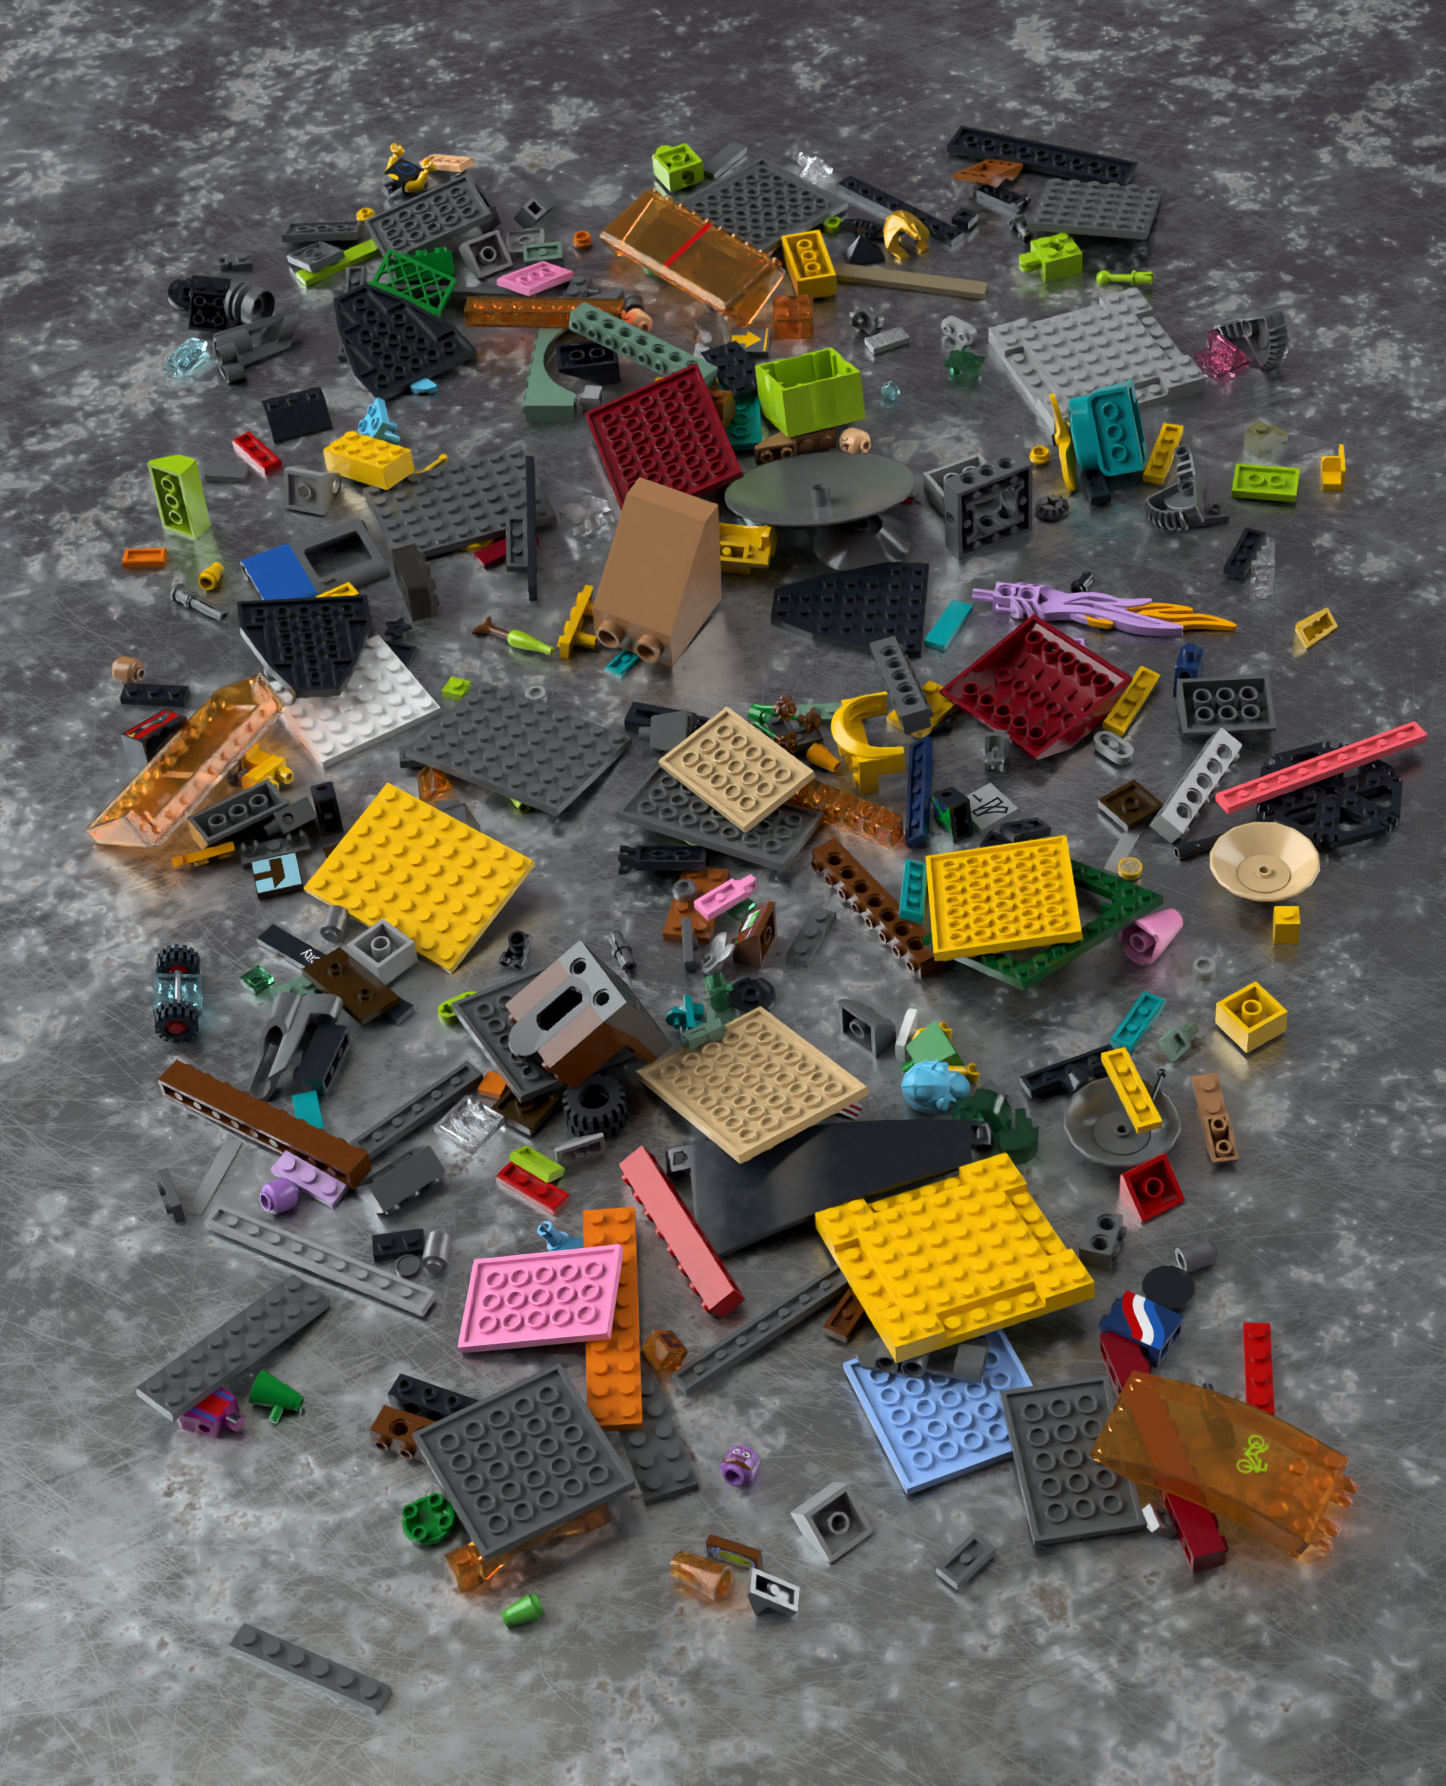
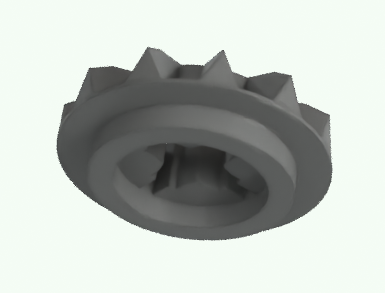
M1054 493L1052 496L1045 494L1043 498H1038L1035 503V512L1045 519H1058L1065 516L1069 511L1068 500L1063 499L1062 495L1055 496Z

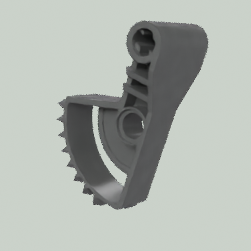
M1281 309L1262 312L1250 311L1213 327L1214 336L1220 343L1229 339L1245 337L1258 364L1265 370L1276 368L1283 363V360L1286 359V354H1288L1289 344L1287 342L1289 338L1287 334L1289 332L1286 328L1287 324Z
M1188 444L1177 447L1173 453L1177 461V482L1147 497L1146 501L1142 504V510L1147 520L1153 526H1156L1158 529L1162 528L1164 531L1167 529L1170 531L1175 529L1180 531L1182 528L1187 530L1189 527L1204 522L1203 490L1206 488V478L1192 447Z

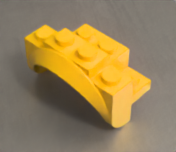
M719 523L721 572L749 575L751 567L768 569L770 557L774 558L778 541L775 526L768 524L764 526H746Z

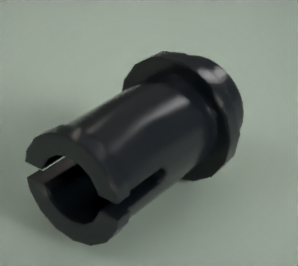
M1088 571L1083 572L1078 580L1072 582L1071 592H1087V588L1095 581V577H1092L1093 574Z

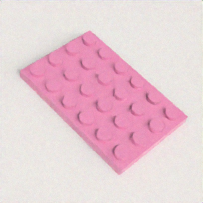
M617 1244L475 1259L458 1349L461 1353L610 1339L624 1252L622 1246Z

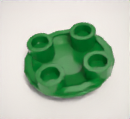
M432 1493L429 1496L419 1498L402 1509L403 1518L401 1523L403 1532L409 1540L416 1544L430 1545L438 1543L446 1538L454 1528L456 1521L455 1510L450 1502L444 1499L440 1493Z

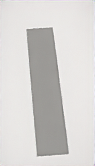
M1147 822L1129 832H1123L1103 870L1118 874L1120 860L1129 856Z
M230 1138L225 1140L185 1212L199 1216L202 1215L243 1141Z

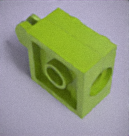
M686 143L673 148L669 145L660 146L657 148L656 153L652 154L654 174L670 192L678 191L681 188L704 181L703 161Z
M1058 233L1057 235L1042 237L1031 241V252L1019 256V269L1024 273L1037 270L1045 282L1082 273V252L1069 233Z

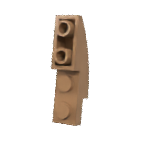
M830 427L789 438L782 432L770 436L754 447L756 465L797 456V453L836 447L835 428Z
M1218 1073L1192 1076L1197 1116L1212 1164L1239 1161L1229 1113H1226Z

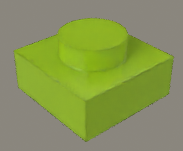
M451 676L442 689V696L460 701L472 689L471 681Z

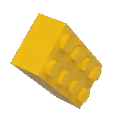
M820 230L781 236L783 258L798 301L837 294L836 273Z
M354 431L345 433L344 436L333 441L323 449L328 472H338L341 476L384 490L390 489L415 471L410 449Z

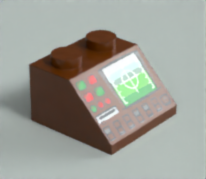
M770 901L748 913L745 921L740 923L739 934L731 942V944L736 945L733 951L734 963L759 969L762 968L777 936L775 902Z

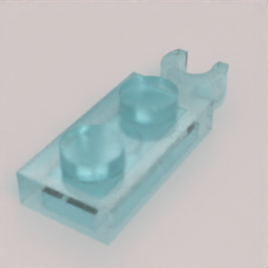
M189 337L168 358V363L163 366L164 374L171 371L172 376L176 377L180 369L186 370L208 348L207 342Z

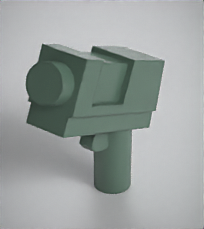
M710 1010L707 1012L705 1023L681 1033L683 1038L680 1040L683 1049L689 1048L690 1051L697 1049V1046L703 1043L713 1042L725 1037L724 1032L727 1031V1027L722 1025L720 1018H717V1013Z

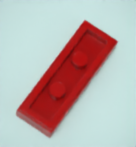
M250 431L232 440L233 446L265 475L282 467V461Z
M511 1161L495 1176L496 1182L552 1216H555L571 1200L570 1194L550 1182L546 1183Z

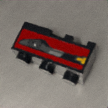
M164 709L122 733L121 738L129 767L151 775L191 733L187 717Z

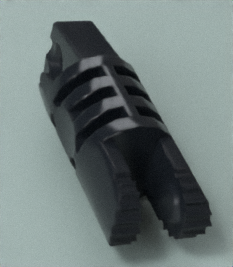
M845 218L838 223L839 230L851 233L854 236L862 235L870 239H884V225L875 221Z

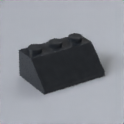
M320 386L261 401L265 421L274 444L333 429L326 400Z

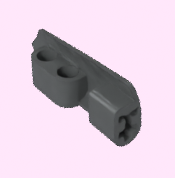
M876 1338L867 1347L855 1353V1357L864 1369L913 1378L922 1377L925 1373L981 1384L988 1358L990 1339L972 1338L896 1363L882 1338Z

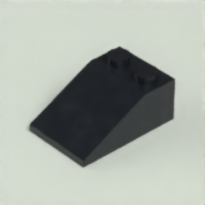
M594 341L556 345L559 373L598 384L621 382L617 352Z

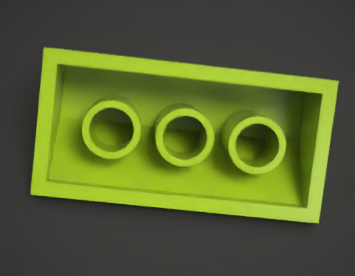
M177 454L148 461L149 473L163 528L197 539L211 526L196 460Z

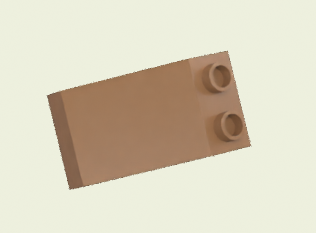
M639 477L626 495L593 605L595 635L608 648L620 647L636 653L646 662L654 663L657 661L673 667L722 599L718 505Z

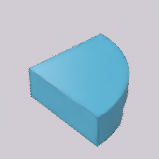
M426 377L409 386L410 392L419 394V392L433 394L438 391V385Z

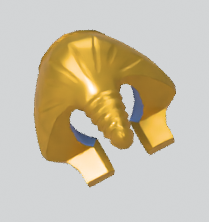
M896 210L890 214L884 223L883 229L885 246L889 253L896 256L900 261L909 258L903 247L898 245L897 240L905 233L915 240L913 244L920 253L929 251L926 241L930 236V232L918 218L902 210Z

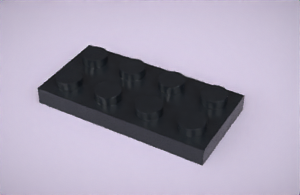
M736 340L700 353V359L717 367L716 379L725 390L732 391L735 402L758 395L756 363Z

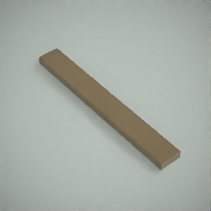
M836 263L834 266L836 281L984 300L988 290V282Z

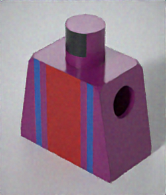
M220 1387L178 1418L177 1422L179 1428L216 1439L223 1434L227 1427L238 1432L243 1427L245 1418L238 1414L239 1407L236 1397L225 1388Z

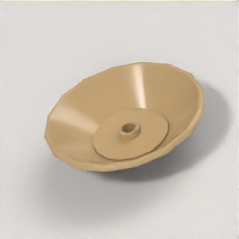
M1251 822L1233 827L1217 839L1210 851V869L1218 883L1236 896L1258 902H1278L1296 897L1312 886L1320 872V858L1311 840L1296 829L1275 822Z

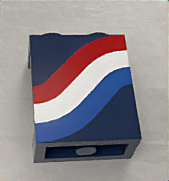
M1126 1290L1120 1299H1115L1110 1313L1102 1316L1098 1329L1101 1330L1100 1334L1112 1331L1150 1349L1148 1357L1150 1365L1158 1368L1181 1336L1184 1316Z

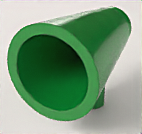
M263 1369L256 1377L249 1395L250 1404L273 1407L268 1420L275 1424H278L284 1410L299 1411L304 1402V1396Z

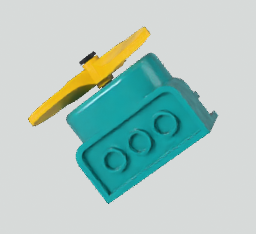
M1133 378L1128 379L1125 383L1099 387L1089 395L1071 398L1068 403V423L1063 420L1055 394H1049L1057 430L1056 434H1052V442L1054 447L1059 446V457L1068 492L1075 491L1077 487L1076 457L1083 472L1101 470L1107 476H1114L1144 470L1149 458Z

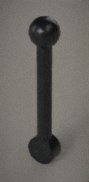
M1159 1069L1157 1072L1158 1079L1151 1094L1154 1105L1161 1082L1167 1076L1165 1069Z

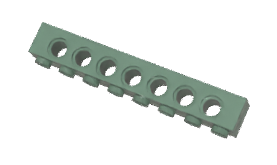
M583 302L570 312V330L665 377L697 363L707 388H711L716 382V366L586 302Z

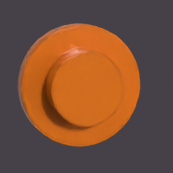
M579 231L574 235L573 244L576 247L583 249L591 245L592 237L588 232Z

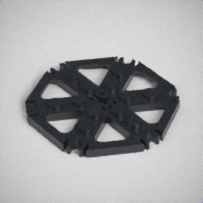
M1327 741L1325 748H1323V742L1274 754V756L1270 757L1269 764L1264 762L1263 767L1261 766L1260 777L1296 765L1291 762V759L1313 753L1320 756L1342 748L1343 744L1339 743L1338 748L1330 747V742ZM1378 759L1367 763V765L1374 767L1372 771L1343 778L1344 772L1296 789L1294 792L1258 803L1256 808H1258L1259 813L1264 812L1263 819L1267 820V822H1275L1294 828L1310 839L1312 843L1315 839L1317 847H1320L1322 841H1327L1329 848H1333L1336 841V848L1387 835V833L1391 832V825L1397 826L1400 821L1403 780H1401L1400 775L1395 777L1396 769L1392 768V765ZM1384 791H1392L1391 805L1388 807H1382L1363 798ZM1316 806L1315 825L1312 827H1304L1285 817L1286 815ZM1340 812L1367 826L1351 831L1341 830L1339 828Z

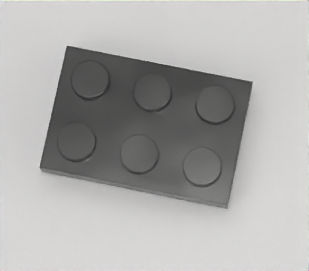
M318 241L288 254L287 258L289 263L309 272L317 273L322 271L323 267L327 265L338 264L339 260L345 258L343 250Z

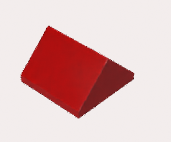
M1162 1153L1120 1175L1119 1198L1140 1222H1144L1185 1201L1166 1153Z

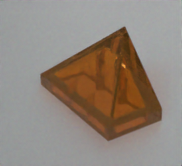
M428 765L417 774L419 799L425 803L454 788L442 771Z

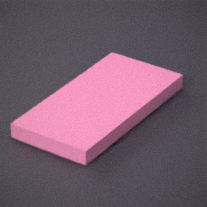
M541 261L497 278V285L531 296L571 280L574 272Z

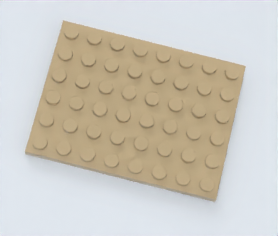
M761 1006L723 1025L727 1027V1031L724 1032L725 1037L713 1042L703 1043L692 1051L689 1048L683 1049L681 1047L654 1061L651 1065L648 1064L636 1071L637 1077L642 1083L740 1164L749 1161L752 1157L773 1148L778 1143L795 1136V1134L808 1127L814 1126L817 1122L836 1114L843 1108L869 1095L866 1085Z

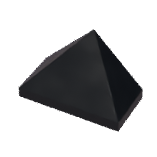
M862 235L843 253L845 264L863 266L885 262L881 247Z

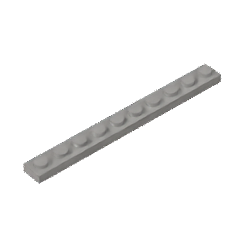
M219 1203L204 1221L205 1227L209 1230L422 1317L437 1298L435 1291Z

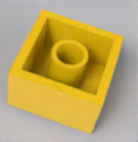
M1255 981L1216 1003L1215 1023L1248 1053L1286 1031L1288 1011Z

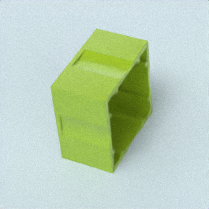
M832 347L755 366L760 411L787 438L866 419L861 372L851 363L846 362Z

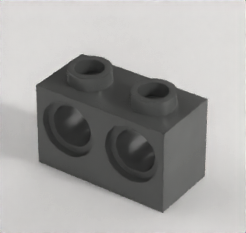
M1092 1208L1079 1247V1260L1083 1266L1110 1272L1112 1262H1117L1119 1258V1241L1124 1242L1127 1227L1123 1226V1215Z

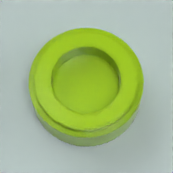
M834 216L828 218L823 222L824 231L830 234L840 232L838 223L842 220Z

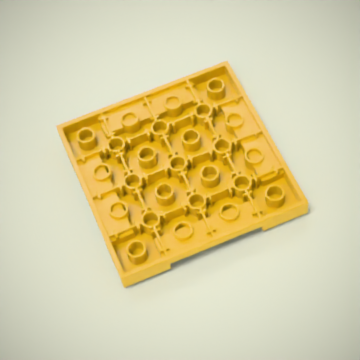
M1006 1152L959 1167V1175L870 1204H867L861 1198L815 1213L817 1231L896 1363L1095 1298L1094 1280L1073 1249L1067 1250L1028 1193L1027 1182Z

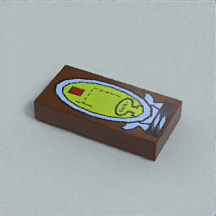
M709 1534L706 1540L708 1558L748 1571L752 1567L760 1571L762 1570L761 1550Z

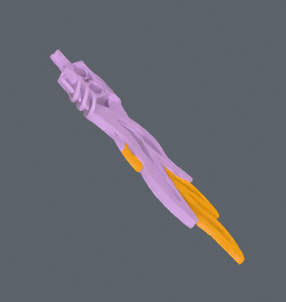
M997 582L995 591L973 588L972 600L993 603V613L1008 614L1016 619L1024 618L1027 620L1035 614L1044 621L1075 620L1095 627L1116 628L1138 635L1176 637L1182 636L1183 630L1189 629L1236 631L1237 625L1231 621L1205 614H1193V608L1187 606L1152 603L1151 598L1120 599L1097 592L1067 594L1052 589L1048 585L1025 582L1016 584Z

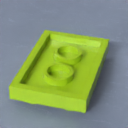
M1236 463L1231 497L1296 502L1300 468Z

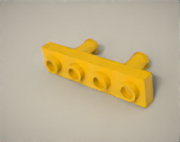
M586 584L583 592H579L577 595V606L572 607L570 621H566L564 626V636L560 635L557 648H560L559 658L568 660L573 646L576 645L593 650L596 647V635L580 632L585 618L588 616L593 617L594 603L592 601L594 586Z

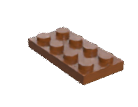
M706 867V870H682L679 880L688 879L695 882L697 896L689 902H680L673 898L662 933L663 939L682 942L681 919L683 917H691L692 935L697 936L698 944H710L718 916L707 921L695 909L694 902L729 881L730 870Z

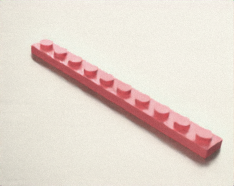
M1414 721L1216 793L1215 801L1227 814H1231L1427 742L1428 734Z

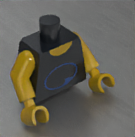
M392 143L390 150L393 152V156L390 157L386 170L383 173L385 183L381 186L383 194L388 196L394 193L400 197H407L427 187L428 174L436 170V165L428 158L423 160V168L403 158L398 160V157L404 154V149L401 145L398 147L396 143Z

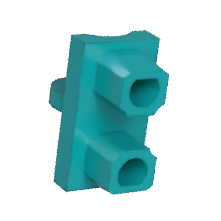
M684 994V1004L679 1008L677 1006L672 1007L665 1015L666 1023L669 1026H673L674 1029H680L681 1033L705 1023L695 1021V1019L702 1020L704 1004L693 1003L692 996Z

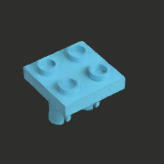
M376 398L375 402L369 406L364 420L362 419L359 422V433L394 445H398L400 441L399 434L395 433L397 422L388 419L385 401Z

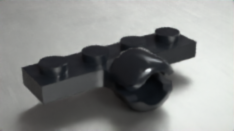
M1108 1044L1020 1076V1085L1030 1098L1058 1088L1066 1089L1073 1096L1074 1093L1088 1083L1096 1081L1097 1079L1094 1075L1106 1071L1101 1061V1053L1114 1050V1048Z

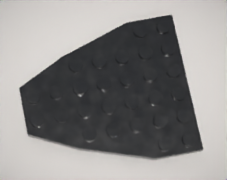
M367 283L333 299L338 337L353 378L374 402L376 398L386 401L410 389L409 386L425 377L430 379L477 355V349L454 325L402 297Z
M885 562L819 575L776 588L772 604L771 625L814 641L872 655L869 643L895 636L898 644H903L905 655L911 658H921L929 563Z
M367 595L236 601L241 636L268 673L294 698L341 695L358 667L372 628Z

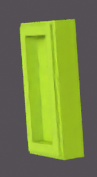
M528 1145L510 1153L509 1160L546 1183L564 1175L565 1168Z

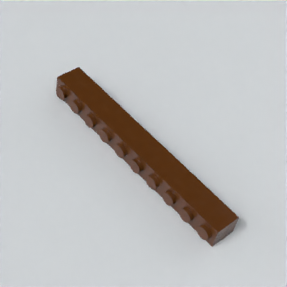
M176 1060L157 1079L163 1096L280 1154L287 1150L346 1184L347 1187L353 1190L372 1170L369 1154L365 1149L357 1148L343 1138H336L328 1134L324 1129H318L304 1119H297L287 1111L279 1110L264 1100L260 1101L252 1097L248 1092L240 1091L227 1082H221L211 1074L203 1073L190 1064H184Z

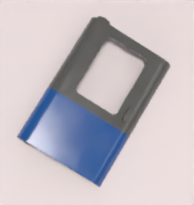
M358 517L240 560L245 578L252 580L262 600L312 598L347 582H350L355 589H359L391 576L386 561L367 532L368 529L365 521L360 520ZM356 536L361 538L372 558L324 577L317 576L305 556Z

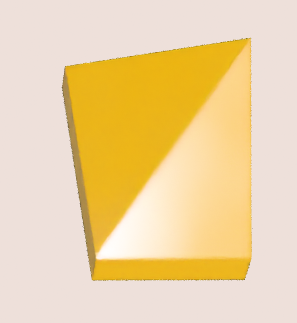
M1328 607L1299 621L1296 624L1295 631L1304 647L1308 648L1337 628L1338 625Z

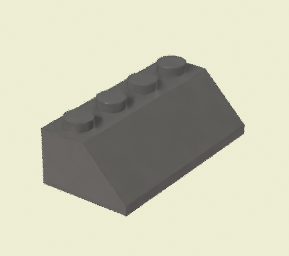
M267 779L187 817L192 838L203 850L273 817V813L289 806V802L271 781Z

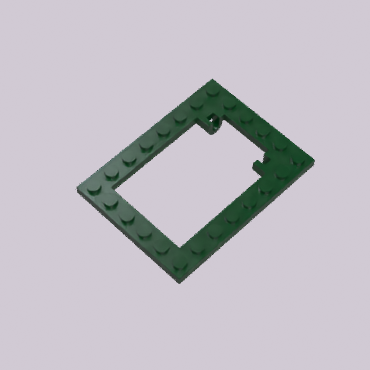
M1070 859L1074 885L1112 901V904L1101 903L1100 913L1102 916L1081 928L1083 940H1077L1073 943L1053 944L1025 963H1020L1000 953L981 954L973 958H954V960L1024 991L1163 905V895ZM932 931L922 937L923 946H927L931 950H933Z

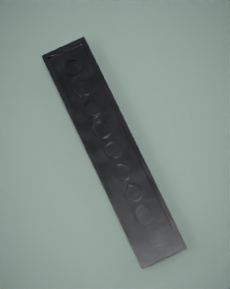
M960 126L947 145V152L955 155L981 160L990 159L1023 163V168L1026 170L1076 179L1081 182L1097 181L1100 184L1117 183L1119 186H1127L1138 169V162L966 126Z

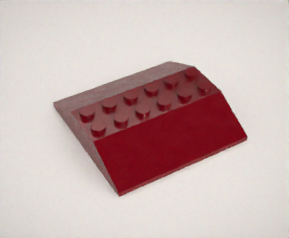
M1033 614L939 690V694L993 731L995 729L1007 731V735H1010L1009 741L1036 760L1071 749L1100 725L1133 679L1122 670Z

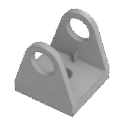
M305 466L286 467L284 469L285 508L324 515L340 492L342 482L340 473L316 472L307 470ZM336 478V486H335V489H334V491H333V482H334V479ZM305 487L309 490V495L303 493Z

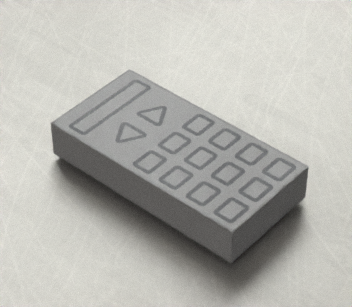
M901 327L865 338V345L873 355L910 343L909 336Z

